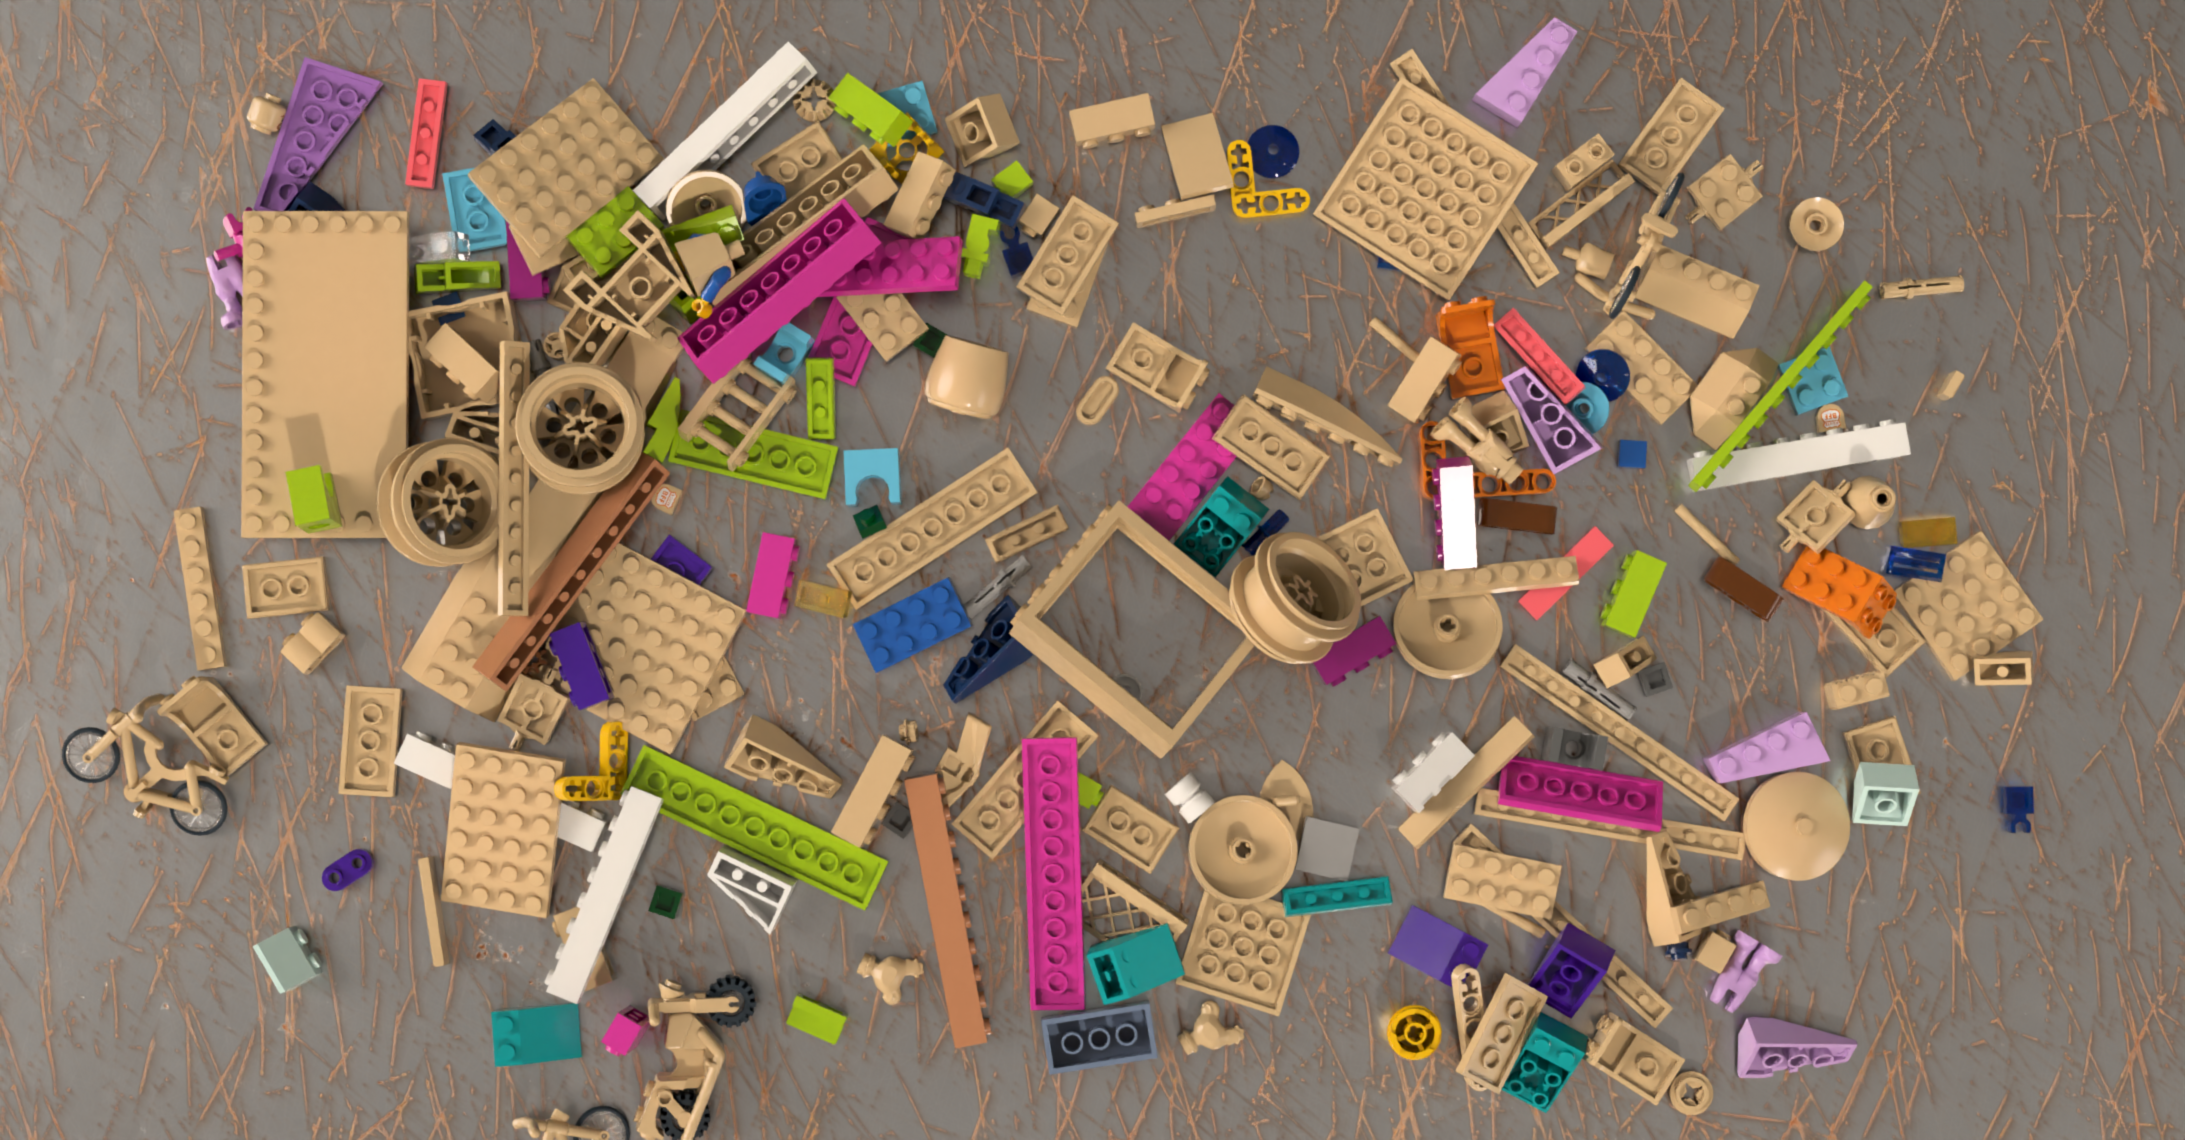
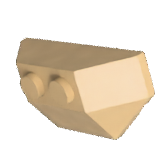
M611 278L598 281L597 283L603 288ZM576 303L559 327L564 362L566 364L586 362L602 366L607 362L628 330L587 312Z
M1758 348L1722 352L1690 395L1693 435L1712 449L1717 450L1737 429L1770 384L1779 363Z

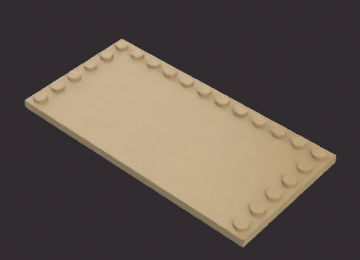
M243 211L241 538H386L377 515V489L389 463L408 448L409 212ZM321 465L324 474L330 472L333 475L342 527L308 534L295 526L285 472Z

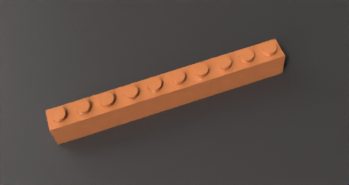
M641 452L639 460L632 471L621 482L603 492L528 592V616H510L472 668L504 691H508L670 475L666 468L654 458Z
M938 772L907 777L904 779L954 1046L956 1049L987 1043V1035L992 1034L990 1019H984L982 1008L987 1007L985 993L984 991L979 992L977 981H982L979 964L974 965L972 957L973 954H977L974 938H969L967 928L972 927L969 911L964 912L962 901H966L967 898L964 884L959 885L957 874H962L959 857H953L952 848L957 846L954 831H949L947 821L951 820L949 804L944 805L942 794H946L944 778H939Z

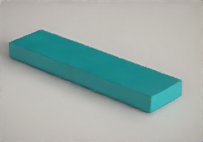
M1388 876L1281 890L1285 917L1392 905L1393 903Z

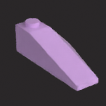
M1747 1018L1738 1034L1737 1074L1739 1078H1767L1773 1076V1071L1788 1069L1789 1073L1797 1072L1799 1067L1813 1064L1814 1067L1818 1068L1848 1062L1858 1044L1854 1039L1775 1018Z

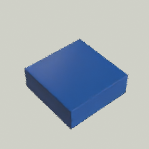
M457 291L432 300L433 306H448L462 302ZM464 312L447 314L439 317L438 320L441 326L463 318L466 315Z
M1619 440L1617 467L1645 469L1647 441Z

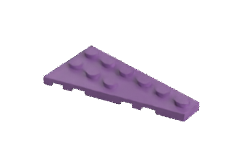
M304 57L253 209L255 211H288L295 199L327 160L383 83Z

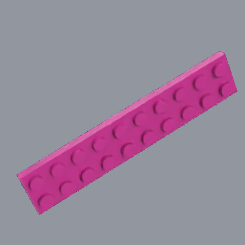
M1077 737L1023 738L1022 763L1031 1010H1085Z

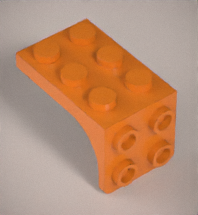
M1487 296L1472 298L1471 302L1461 305L1460 301L1448 302L1435 315L1440 341L1462 354L1459 358L1462 362L1459 369L1454 375L1449 374L1447 377L1451 400L1505 390L1501 380L1503 379L1493 323L1495 299L1488 300Z
M1806 546L1782 585L1785 591L1846 621L1867 639H1870L1873 634L1878 633L1884 616L1895 606L1897 593L1883 576L1824 548L1817 554L1808 546Z

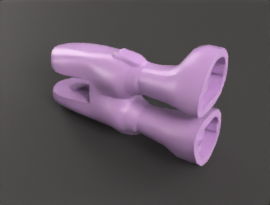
M210 255L206 258L208 270L216 288L215 293L224 302L227 311L221 317V324L224 330L242 327V307L237 299L236 292L238 291L243 298V265L237 255L226 258L225 261L228 266L222 268L219 261L215 259V256Z
M1739 929L1734 936L1737 946L1719 975L1710 996V1000L1717 1004L1728 989L1732 990L1733 993L1725 1006V1010L1730 1013L1737 1010L1751 989L1756 986L1761 969L1766 964H1777L1783 957ZM1755 949L1748 966L1742 969L1743 962L1749 953Z

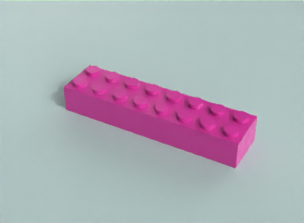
M843 198L714 306L710 317L706 319L700 318L677 339L694 364L714 384L720 378L726 376L740 361L745 360L752 351L766 342L777 330L788 324L802 309L808 307L821 293L831 288L833 283L845 273L851 271L864 257L871 254L881 242L846 199Z

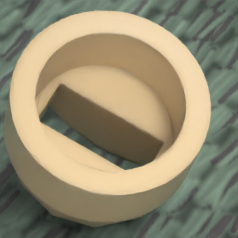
M1264 476L1258 477L1250 487V494L1260 500L1269 499L1271 497L1269 493L1274 491L1272 483Z

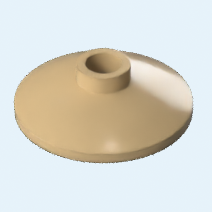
M1821 197L1804 200L1796 206L1790 217V231L1793 238L1800 246L1811 251H1823L1832 247L1839 241L1844 230V218L1840 209L1832 201ZM1812 221L1818 223V230H1813L1810 227Z

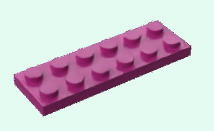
M866 218L865 223L880 241L909 239L896 234L881 222ZM834 296L808 357H834L835 379L856 387L873 344L837 300V296Z
M960 236L880 241L881 244L871 254L864 257L851 271L845 273L833 283L831 288L825 290L818 297L958 290L963 240Z
M1218 393L1128 505L1129 509L1168 541L1171 540L1237 457L1212 439L1234 407V404L1220 393Z
M1514 756L1500 770L1498 804L1660 832L1662 827L1663 781Z

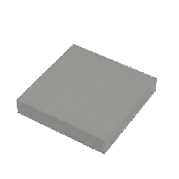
M1306 816L1294 869L1348 881L1360 829Z

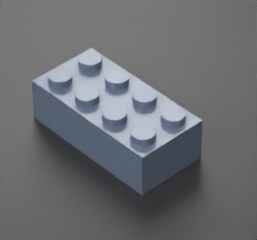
M1149 1000L1041 1017L1049 1075L1158 1058Z

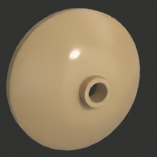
M715 170L692 172L681 178L668 195L666 216L669 226L671 227L732 205L742 229L746 221L744 192L733 178ZM703 200L710 201L707 206L700 205Z

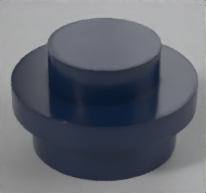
M1688 942L1666 945L1665 957H1671L1672 962L1688 960L1687 956L1692 954V949L1689 948Z

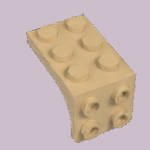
M1134 322L1106 367L1107 371L1178 413L1181 412L1182 408L1188 410L1196 395L1193 392L1196 385L1202 387L1210 372L1207 368L1209 361L1205 359L1202 361L1186 354Z
M190 677L181 685L183 689L176 695L170 694L160 702L161 707L156 711L160 716H166L174 721L190 737L211 764L219 765L226 770L225 776L227 777L268 744L214 677Z
M1609 1012L1607 1016L1603 1015L1596 1025L1598 1031L1594 1038L1587 1040L1586 1053L1582 1059L1657 1106L1685 1062V1059L1612 1012Z

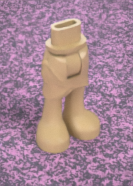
M1467 397L1461 398L1452 407L1449 415L1480 440L1478 443L1475 444L1448 417L1443 418L1431 432V436L1438 441L1450 440L1466 452L1467 456L1475 461L1478 469L1486 475H1493L1497 479L1502 478L1509 485L1523 471V468L1516 462L1517 458L1513 456L1514 454L1510 448L1490 428L1487 430L1472 414V403Z

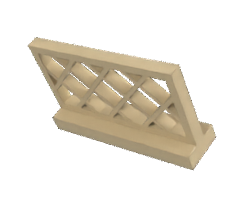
M1102 859L1098 860L1082 884V894L1084 891L1086 893V897L1082 899L1083 902L1088 903L1090 916L1083 917V929L1102 942L1110 940L1108 936L1117 938V935L1135 933L1166 923L1169 924L1170 930L1174 933L1172 936L1175 942L1188 925V918ZM1093 878L1103 884L1105 894L1090 897L1088 885ZM1108 888L1114 891V893H1109ZM1117 896L1124 898L1127 910L1112 912L1110 898ZM1106 898L1109 913L1094 915L1091 901ZM1131 904H1133L1137 908L1131 909ZM1143 911L1148 915L1150 925L1135 927L1132 913ZM1129 914L1131 928L1116 931L1113 916ZM1110 917L1112 931L1105 933L1098 931L1095 919ZM1153 919L1156 920V921L1159 922V923H1158V924H1154V923H1153ZM1091 920L1092 926L1085 921Z

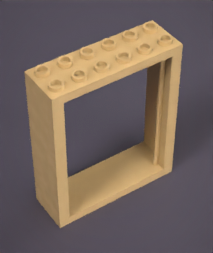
M1118 500L1113 507L1110 504L1105 507L1095 523L1089 526L1078 543H1075L1068 551L1062 562L1058 563L1051 571L1044 584L1041 583L1027 602L1029 606L1024 603L1010 622L1013 628L1009 634L1161 759L1176 744L1255 645L1245 637L1176 724L1170 727L1041 620L1043 615L1118 528L1241 630L1231 610L1229 590Z

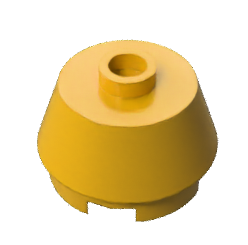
M1409 1005L1399 1009L1392 1016L1387 1028V1037L1390 1046L1398 1055L1410 1060H1420L1428 1057L1437 1049L1441 1041L1442 1029L1437 1016L1431 1010L1419 1005Z

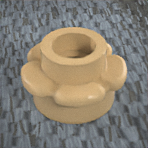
M906 718L904 719V724L899 725L900 740H905L907 745H910L911 742H918L919 736L916 720L908 721Z

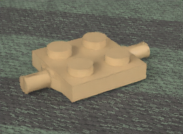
M1731 154L1727 155L1687 187L1697 207L1685 215L1686 220L1690 219L1688 222L1693 225L1694 222L1704 215L1712 221L1718 230L1724 228L1763 197L1752 180L1755 174L1764 169L1763 165H1759L1760 162L1755 160V162L1744 169Z
M1813 480L1776 518L1777 522L1790 533V536L1779 545L1781 549L1789 553L1800 542L1819 554L1855 517V512L1845 505L1841 499L1852 488L1851 485L1842 480L1832 491L1823 488Z
M547 666L542 679L521 672L497 721L509 726L516 733L509 745V748H514V751H520L525 738L534 739L543 745L548 744L570 699L568 694L556 689L552 685L558 669L553 666Z

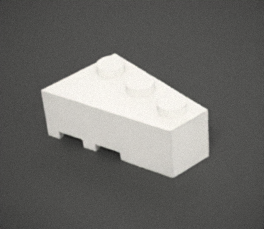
M1444 732L1440 733L1431 742L1434 747L1427 754L1424 751L1419 753L1412 761L1414 766L1408 772L1402 770L1392 780L1395 784L1391 789L1414 812L1420 813L1425 808L1423 805L1433 795L1436 796L1441 791V788L1450 779H1453L1475 756L1453 732H1448L1447 734Z
M726 845L718 851L707 874L731 899L734 898L750 917L753 916L769 935L776 928L798 881Z

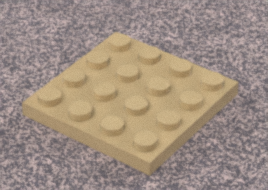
M1982 531L1976 532L1894 589L1897 593L1896 601L1918 633L1926 641L1925 643L1952 681H1956L1974 668V658L1998 652L2044 620Z
M1204 889L1182 958L1185 975L1176 978L1175 983L1279 1016L1311 914L1285 917L1282 902L1269 898L1255 904L1236 905L1221 901Z

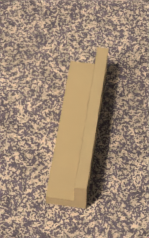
M1612 159L1527 224L1546 250L1629 188L1635 180L1630 173L1624 175ZM1611 168L1619 180L1612 186L1601 185L1602 174ZM1598 177L1597 184L1591 183ZM1584 187L1596 188L1595 199L1591 202L1580 201L1581 189ZM1600 189H1605V191L1600 194ZM1576 194V200L1570 199ZM1563 203L1575 204L1574 214L1569 218L1558 217L1560 205ZM1579 205H1584V207L1579 210ZM1555 210V216L1548 215ZM1542 219L1554 220L1553 230L1546 236H1543L1535 225ZM1558 221H1562L1563 223L1557 227Z

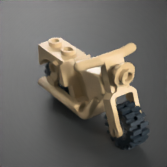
M726 975L723 979H716L717 982L709 986V991L691 993L689 995H684L685 991L681 989L682 984L671 979H666V982H659L658 986L662 998H650L647 1003L649 1024L654 1027L658 1026L660 1023V1012L668 1013L664 1045L666 1049L674 1053L677 1067L674 1072L656 1073L654 1081H648L643 1094L647 1099L643 1107L638 1106L633 1119L634 1122H637L636 1130L640 1132L641 1137L647 1140H655L656 1138L663 1140L664 1129L667 1136L670 1135L672 1140H695L696 1137L700 1138L703 1136L704 1130L707 1131L708 1123L710 1122V1111L707 1102L725 1060V1051L722 1042L695 1013H708L711 1019L716 1021L718 1025H726L727 1028H732L733 1025L739 1027L742 1022L746 1023L749 1020V1016H752L754 1013L756 1001L751 985L744 978L742 980L736 975L734 977ZM686 1088H697L695 1093L693 1090H689V1092L684 1091ZM672 1090H680V1093L676 1094ZM659 1105L661 1106L660 1120L662 1128L657 1125L655 1120Z

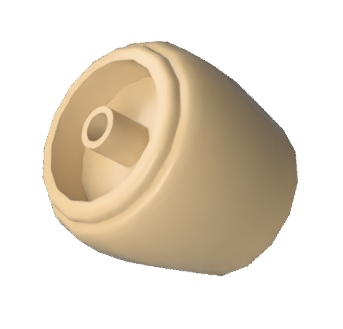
M945 335L926 378L924 392L928 397L927 401L958 414L990 419L992 415L998 413L1003 402L1009 353L981 343Z

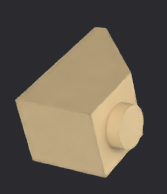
M1643 635L1595 663L1594 667L1606 688H1609L1632 677L1655 661L1657 657Z
M2003 651L1974 658L1975 686L2032 685L2034 678L2033 651Z

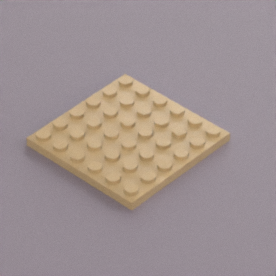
M1401 77L1313 215L1450 301L1538 163Z
M618 543L556 625L553 632L578 622H586L615 697L586 710L608 722H622L623 730L671 755L747 612L746 609L654 562L635 550ZM549 637L543 649H546L547 652L541 655L542 659L548 663L546 665L540 663L538 665L540 673L537 674L533 668L530 675L542 679L547 666H553L558 669L552 685L569 695L571 691L568 681H564L560 675L559 666H561L558 655L554 656L550 649L549 641H551V637Z

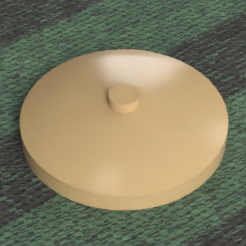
M1414 584L1399 600L1393 620L1394 639L1404 659L1418 671L1441 679L1463 678L1476 673L1486 666L1499 647L1503 630L1501 612L1491 594L1416 601Z
M1807 772L1780 773L1764 781L1750 797L1743 818L1744 839L1754 860L1768 873L1787 880H1810L1828 872L1844 854L1850 836L1849 812L1837 789L1820 776Z
M1248 795L1227 797L1211 805L1195 822L1188 844L1191 869L1201 886L1217 899L1236 905L1259 903L1277 894L1292 876L1298 853L1296 836L1287 817L1272 803Z

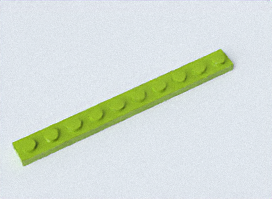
M1865 280L1693 478L1688 485L1692 490L1697 492L1701 487L1707 489L1716 479V476L1713 474L1719 466L1724 469L1734 458L1730 453L1736 446L1741 449L1751 438L1747 433L1753 426L1759 429L1766 421L1768 416L1765 412L1770 406L1774 409L1778 407L1785 398L1782 394L1788 386L1793 389L1803 378L1799 374L1804 367L1810 369L1820 358L1816 354L1820 348L1824 347L1827 350L1837 338L1833 333L1839 327L1844 330L1854 318L1851 315L1852 311L1856 307L1861 310L1871 299L1867 294L1873 286Z

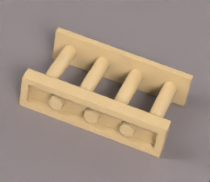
M751 353L745 360L740 361L726 376L709 386L678 427L679 436L688 443L693 436L695 438L699 436L729 456L727 464L728 469L732 472L737 466L742 467L749 457L748 451L785 402L789 403L797 391L793 377L790 376L783 385L754 366L751 360ZM740 373H747L777 393L768 406L736 385L737 382L735 380ZM725 394L733 395L761 414L753 427L720 406V400ZM709 415L717 416L745 435L737 448L705 428L704 422Z

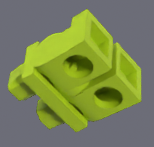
M972 214L966 238L967 249L962 248L961 258L965 261L963 268L964 276L980 280L983 266L989 267L991 261L989 256L991 245L989 241L991 235L999 236L1001 228L999 220Z

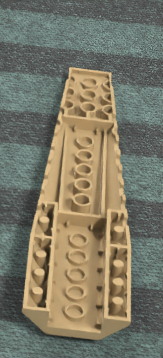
M655 317L646 327L658 339L656 342L629 331L603 366L617 373L634 390L643 411L645 431L646 425L657 408L678 364L677 359L684 349L677 339L683 332L658 317ZM587 389L584 394V403L590 406L596 391ZM577 403L571 413H576L581 406ZM599 407L592 412V415L597 419H602L607 415V411ZM622 415L609 420L607 425L624 423ZM581 423L576 424L577 429L575 430H578L580 434L585 433V427ZM605 433L601 437V441L605 444H612L616 439L612 433ZM551 440L548 445H550V444H552V443H554V442H556V441H555V440ZM589 440L581 441L580 444H585ZM560 447L555 452V455L561 459L568 457L570 454V450L566 447ZM600 450V453L606 460L614 455L609 451ZM586 453L582 460L586 464H593L598 457L594 453ZM574 457L569 468L578 469V458ZM531 470L529 471L528 592L604 491L587 495L564 493L546 485ZM499 543L485 556L463 564L401 667L418 682L461 707L492 722H496L516 682L515 680L506 692L472 668L510 617L498 616Z

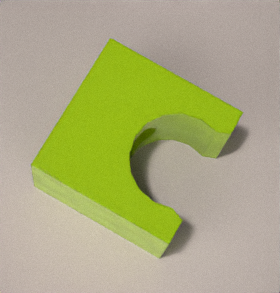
M321 465L285 472L295 526L308 534L342 527L332 473L324 474Z

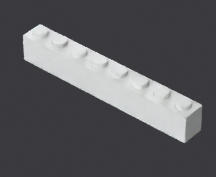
M787 42L663 160L656 169L643 179L633 191L663 221L667 217L666 202L668 195L681 178L695 171L716 170L814 77L817 71L807 58Z
M1896 419L1880 421V427L1870 428L1869 423L1853 426V431L1843 433V428L1827 430V436L1817 437L1816 432L1800 435V440L1790 442L1789 437L1774 439L1773 445L1764 446L1763 441L1747 444V449L1737 451V447H1735L1730 453L1734 458L1724 469L1719 466L1713 473L1716 479L1707 489L1701 487L1698 491L1904 457L1911 454L1905 422L1896 424ZM1710 450L1693 453L1694 458L1687 460L1690 482L1712 458L1713 455H1710Z
M417 731L416 734H407L394 764L452 789L456 747L442 742L441 745L431 742L432 737L420 731ZM561 800L558 837L590 852L597 851L610 821L603 819L605 814L590 808L588 812L579 808L580 803L577 801Z
M632 786L629 791L625 790L619 802V805L623 806L619 816L614 815L608 830L612 831L609 841H603L598 856L602 858L598 867L593 866L587 879L591 883L587 893L582 892L578 900L577 907L580 908L577 918L572 917L568 924L566 933L570 935L566 944L561 943L555 958L559 961L556 969H550L546 977L545 984L548 985L546 992L575 1004L580 1003L662 806L663 798Z

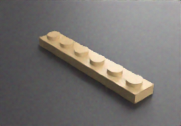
M200 506L175 510L174 518L197 671L227 667L204 508Z
M1576 556L1477 565V567L1434 569L1413 572L1416 601L1579 584Z

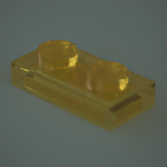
M1955 517L1899 522L1901 549L1958 544Z
M800 579L794 606L840 618H847L852 591Z

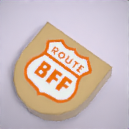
M1827 404L1817 410L1815 415L1817 433L1837 428L1846 429L1844 413L1839 406Z
M662 484L651 501L657 509L673 515L683 491L669 484Z

